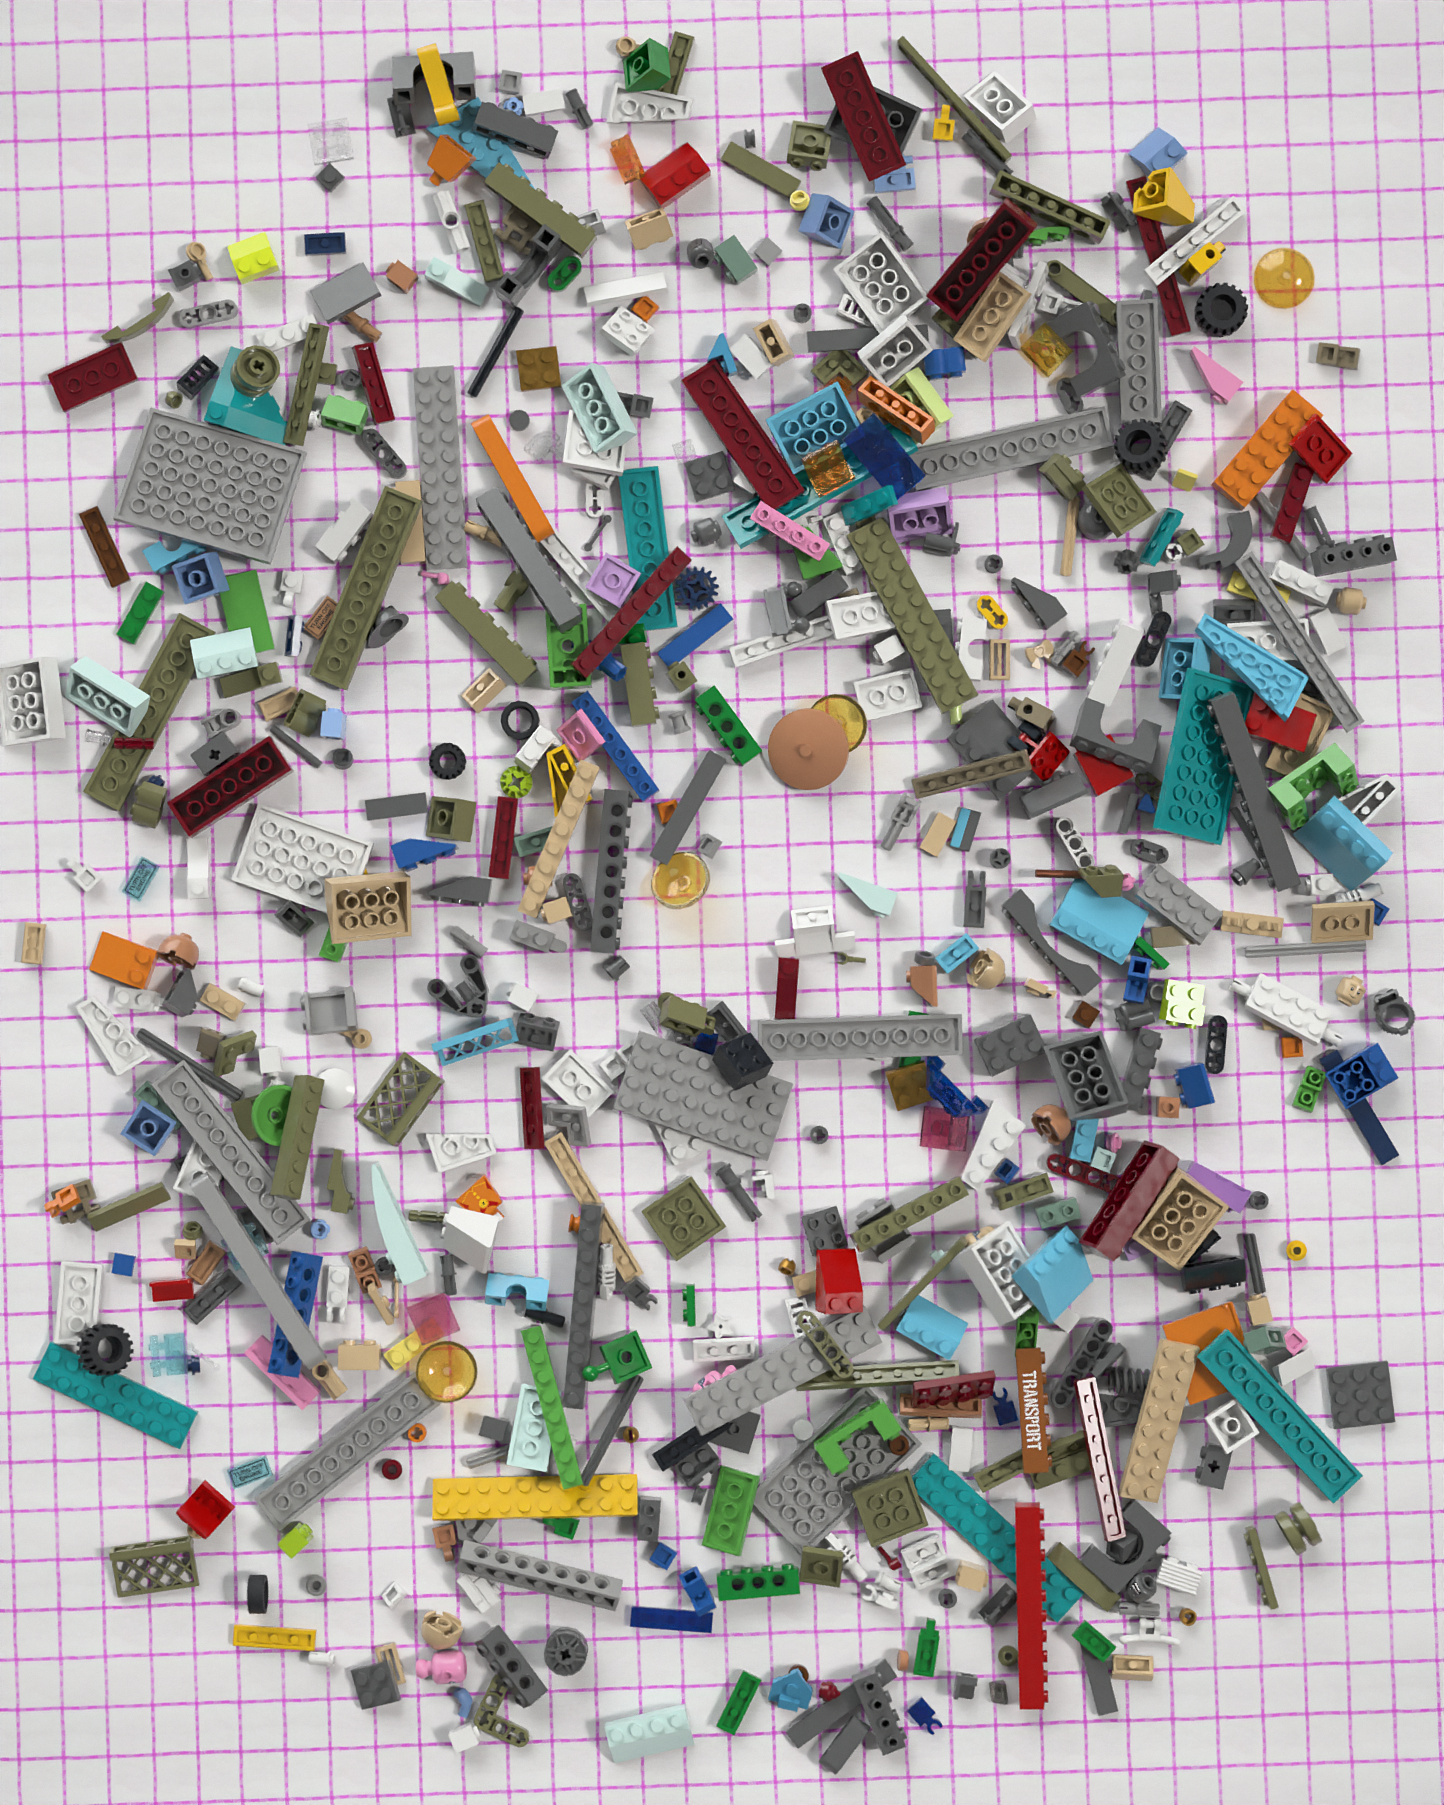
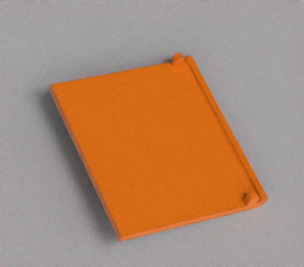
M1226 1302L1162 1325L1167 1340L1197 1345L1200 1347L1199 1354L1226 1328L1244 1346L1243 1341L1245 1339L1233 1302ZM1198 1358L1187 1394L1189 1405L1229 1392Z

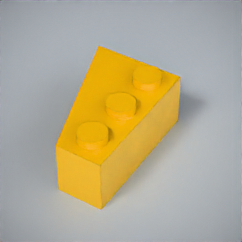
M566 744L546 753L555 817L559 813L578 768ZM591 793L589 794L586 803L594 800Z

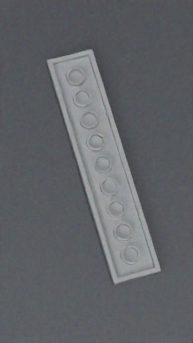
M454 366L413 368L427 571L468 568L466 534L463 531L465 520Z
M1103 406L919 448V451L908 456L917 492L1044 463L1055 453L1065 454L1067 457L1110 448L1114 446L1106 408Z
M962 1014L758 1020V1043L772 1061L963 1055Z
M182 1060L151 1084L152 1088L277 1246L310 1221V1218L296 1200H286L270 1195L274 1178L273 1171L185 1060Z
M864 1305L862 1313H847L824 1325V1328L848 1359L882 1343ZM821 1330L816 1331L813 1335L816 1342L822 1341L824 1333ZM805 1335L683 1397V1400L702 1436L831 1368ZM833 1346L826 1349L827 1357L833 1358L836 1355V1349ZM838 1359L837 1361H835V1362L838 1363L839 1365L841 1364V1362L839 1361V1359Z
M415 1371L259 1494L254 1500L279 1531L282 1530L441 1403Z

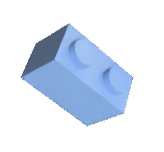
M328 708V712L322 711L320 736L325 739L345 740L347 716L340 709Z

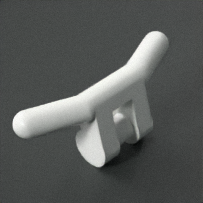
M1140 1617L1139 1634L1124 1635L1119 1638L1121 1644L1154 1642L1179 1646L1181 1643L1179 1638L1160 1634L1161 1618L1146 1620V1618ZM1146 1628H1153V1634H1146Z

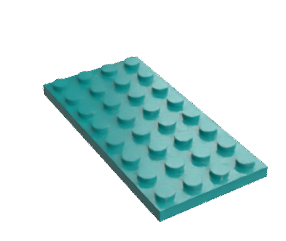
M1187 668L1153 828L1215 845H1222L1235 777L1234 774L1231 775L1227 768L1229 760L1227 755L1224 756L1221 751L1220 744H1222L1220 736L1217 737L1213 725L1216 723L1214 718L1208 714L1207 706L1209 703L1207 700L1230 691L1235 693L1245 722L1254 696V691L1247 684L1194 668Z

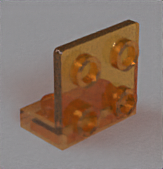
M837 440L825 444L824 447L808 453L801 459L808 479L819 498L856 479L844 458Z

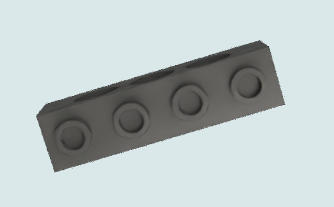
M500 1625L491 1628L475 1642L478 1653L487 1659L491 1670L499 1675L503 1686L511 1691L515 1702L522 1706L523 1709L531 1706L548 1691ZM495 1647L500 1650V1656L495 1653ZM508 1663L512 1666V1672L507 1669ZM520 1680L525 1684L524 1689L519 1684Z

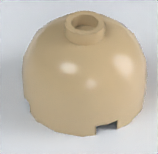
M986 948L987 951L981 950L975 956L970 965V968H973L971 975L967 974V982L981 990H990L1004 981L1006 976L1004 960L999 954L989 948Z
M430 1611L424 1615L421 1634L424 1641L435 1650L448 1649L454 1646L462 1634V1622L448 1612L443 1611V1615L436 1614V1611Z

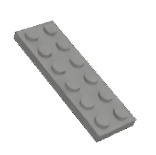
M1157 299L1116 301L1118 358L1123 361L1126 370H1124L1126 376L1119 379L1120 424L1127 422L1132 424L1134 419L1140 422V418L1145 419L1146 422L1149 420L1152 422H1162Z

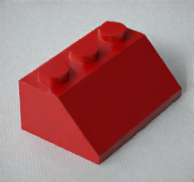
M686 142L641 174L638 179L658 207H663L664 209L711 176V170L699 153Z

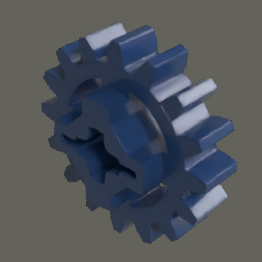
M694 566L693 571L687 568L686 575L680 573L682 580H676V584L680 585V587L676 588L675 592L681 593L677 599H684L683 606L690 604V610L697 606L698 611H700L702 605L707 609L708 602H715L712 597L718 596V593L714 591V589L719 588L718 584H714L717 577L711 578L712 571L710 570L705 573V567H702L700 571L697 570L696 566ZM697 575L696 579L692 581L687 580L689 577ZM704 577L709 581L711 588L705 586L703 582ZM700 584V588L703 590L694 593V589L691 587ZM683 588L689 590L691 594L690 599L686 597ZM703 595L708 596L706 599L697 602L699 597Z

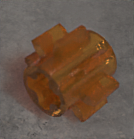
M837 376L828 386L838 381L845 397H847L853 391L850 388L852 382L846 376L843 379Z

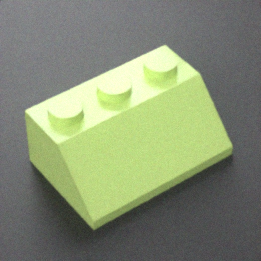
M919 367L904 374L890 387L891 390L933 417L935 431L954 416Z

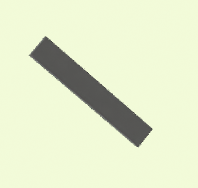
M928 324L915 325L929 342ZM875 327L807 331L808 353L861 350L878 336L879 332Z
M708 750L649 855L650 857L666 866L668 865L727 759Z
M886 1659L874 1666L876 1672H881L885 1681L882 1684L883 1687L897 1677V1674ZM853 1682L840 1691L841 1695L830 1702L823 1703L786 1730L787 1735L798 1749L861 1703Z

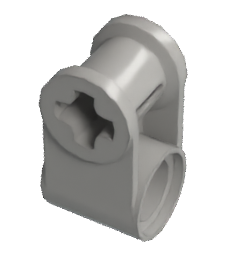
M228 708L202 719L200 723L204 724L208 733L207 738L211 740L220 733L239 726L242 718L238 711ZM229 713H234L235 721L229 724L226 717Z

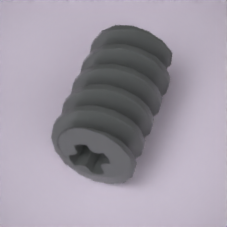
M1113 1367L1109 1373L1108 1392L1111 1393L1112 1388L1115 1387L1116 1393H1119L1120 1389L1123 1388L1124 1393L1127 1394L1128 1389L1131 1388L1132 1393L1135 1394L1137 1388H1139L1140 1393L1144 1394L1150 1377L1149 1369H1145L1142 1374L1141 1369L1137 1368L1134 1374L1133 1368H1129L1126 1374L1125 1368L1121 1367L1118 1373L1117 1368Z

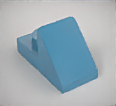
M721 333L707 359V363L714 359L719 360L723 358L720 361L724 373L728 372L729 377L737 375V369L725 335Z

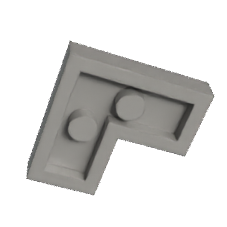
M548 1104L546 1106L548 1124L550 1126L567 1127L569 1145L588 1147L591 1144L586 1107Z

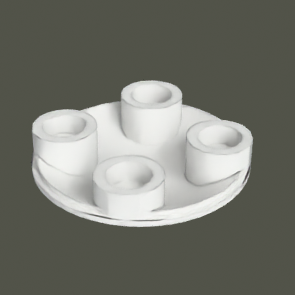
M334 1068L328 1069L318 1076V1078L325 1080L320 1101L321 1105L329 1109H340L351 1102L355 1093V1085L352 1077L347 1072Z

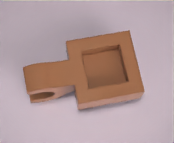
M453 1524L433 1528L436 1549L443 1548L445 1562L454 1560L452 1545H457Z

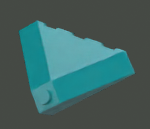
M230 346L211 396L204 421L211 425L285 445L286 443L283 441L287 421L283 420L279 412L281 409L274 396H271L268 392L264 396L257 398L247 397L239 393L233 386L230 378L231 368L243 350Z

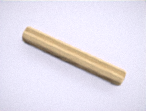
M1076 496L1068 501L1060 570V575L1066 577L1071 576L1080 502V498Z

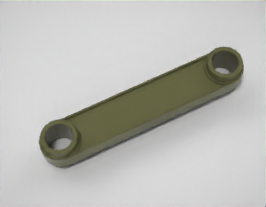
M1051 260L1047 263L1048 268L1052 265L1059 268V273L1057 274L1048 272L1047 277L1081 303L1086 301L1096 303L1101 311L1100 317L1111 326L1117 328L1114 320L1116 304L1060 261Z

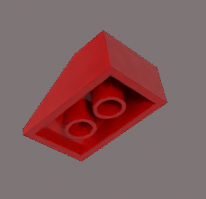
M1255 693L1245 725L1250 738L1304 753L1317 714L1294 706L1288 719L1284 722Z
M855 1248L816 1250L815 1311L825 1315L863 1312V1288Z

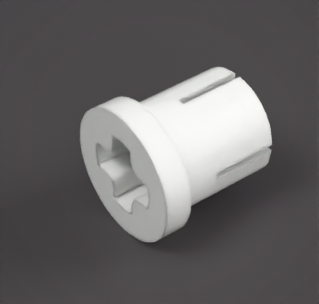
M1173 543L1168 544L1162 553L1163 560L1168 564L1178 563L1183 555L1181 546ZM1174 548L1175 553H1178V555H1175L1172 559L1171 553L1168 551Z

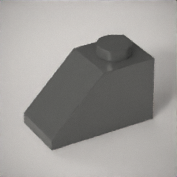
M186 968L180 971L161 1004L180 1017L191 1015L197 1006L195 1002L198 996L190 969Z

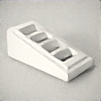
M844 293L836 314L868 328H873L874 325L871 321H866L868 318L866 314H864L863 319L859 318L862 311L860 306L856 314H852L855 305H859L853 296ZM847 302H850L851 305L847 312L844 309L846 307Z
M805 1295L785 1300L795 1340L805 1336L804 1332H797V1329H800V1327L795 1324L797 1316L793 1317V1313L809 1311ZM803 1303V1306L791 1309V1305ZM804 1315L803 1319L807 1318V1322L805 1324H808L812 1329L813 1325L809 1322V1319L811 1317H807Z

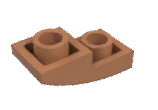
M365 1246L349 1252L348 1257L362 1293H368V1285L373 1282L377 1288H381L382 1284L375 1270L368 1247Z

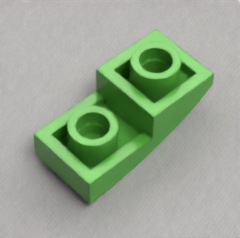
M1046 227L1034 230L1025 242H1030L1029 244L1032 246H1041L1046 244L1047 237H1051L1053 241L1061 242L1063 239H1067L1069 227Z
M1307 1066L1293 1100V1107L1309 1113L1313 1112L1318 1094L1321 1092L1326 1078V1072Z

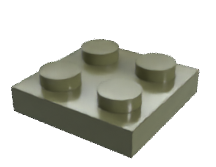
M803 1546L799 1582L840 1588L844 1552Z

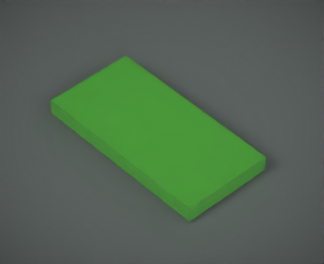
M257 570L227 576L226 579L230 590L221 593L220 596L229 632L250 627L256 654L274 650V641Z
M724 1465L720 1466L702 1546L738 1557L741 1556L760 1476Z

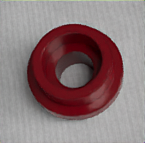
M395 1459L387 1460L382 1466L383 1476L389 1480L399 1478L402 1474L401 1463ZM390 1466H394L396 1468L395 1473L389 1472Z

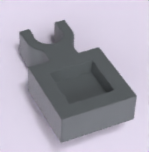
M637 1275L621 1287L623 1294L635 1304L641 1301L647 1311L650 1310L648 1301H653L655 1304L658 1303L654 1295L648 1294L650 1287Z

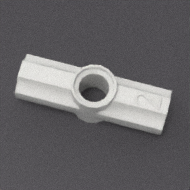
M449 190L437 193L433 196L453 252L454 254L465 252L471 247ZM455 218L457 223L454 226H448L446 224L447 220Z

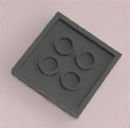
M1387 1360L1326 1367L1333 1429L1395 1422Z

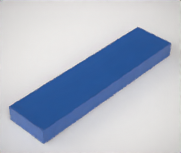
M720 603L657 654L667 667L676 661L679 663L729 624L733 618Z

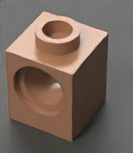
M399 260L396 263L392 262L386 270L387 280L406 294L419 279L414 271Z
M1157 1096L1155 1117L1179 1118L1180 1098Z

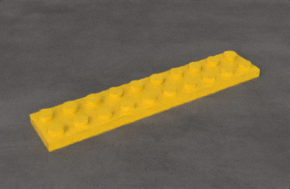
M637 1474L593 1475L588 1486L580 1485L563 1490L560 1476L433 1479V1521L638 1516Z

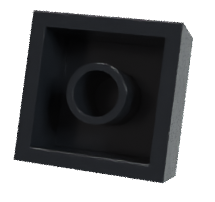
M751 1032L718 1046L712 1059L734 1091L767 1077L773 1065L772 1060Z

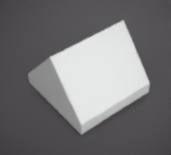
M395 1581L381 1597L390 1609H395L409 1593Z

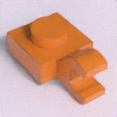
M70 1184L55 1194L56 1199L47 1202L44 1208L54 1218L60 1214V1210L65 1212L77 1205L81 1200L76 1187Z

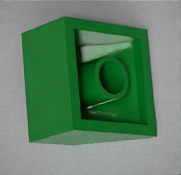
M651 38L647 39L623 59L625 88L627 92L658 90L671 79L668 48Z

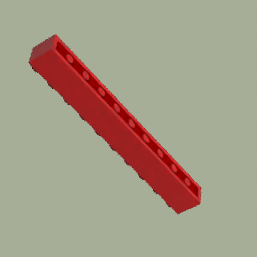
M1015 1502L1020 1710H1044V1703H1048V1690H1044V1683H1048V1670H1044V1663H1047L1048 1659L1047 1650H1043V1642H1047V1630H1043V1622H1047L1046 1610H1042V1602H1046V1589H1042V1582H1046V1570L1041 1569V1561H1045V1549H1041V1541H1045V1529L1040 1527V1521H1044V1508H1040V1502Z

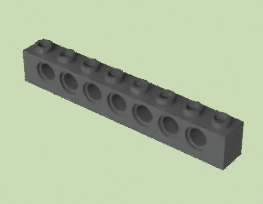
M604 789L590 952L615 954V950L620 948V938H617V929L621 930L622 918L618 917L619 909H623L624 897H620L621 889H625L626 877H622V870L627 868V857L624 856V848L628 849L629 836H626V828H630L631 816H627L628 808H632L633 796H629V791ZM616 805L623 808L622 815L618 817L613 816L611 813L612 808ZM612 826H619L621 828L619 836L613 837L610 835V828ZM611 846H617L619 848L618 856L610 857L608 849ZM609 866L617 868L618 873L615 877L611 878L606 875V870ZM608 886H612L616 890V894L612 898H608L604 894V890ZM607 906L614 909V915L611 918H605L602 914L603 909ZM610 927L612 929L610 938L606 939L601 936L602 928Z

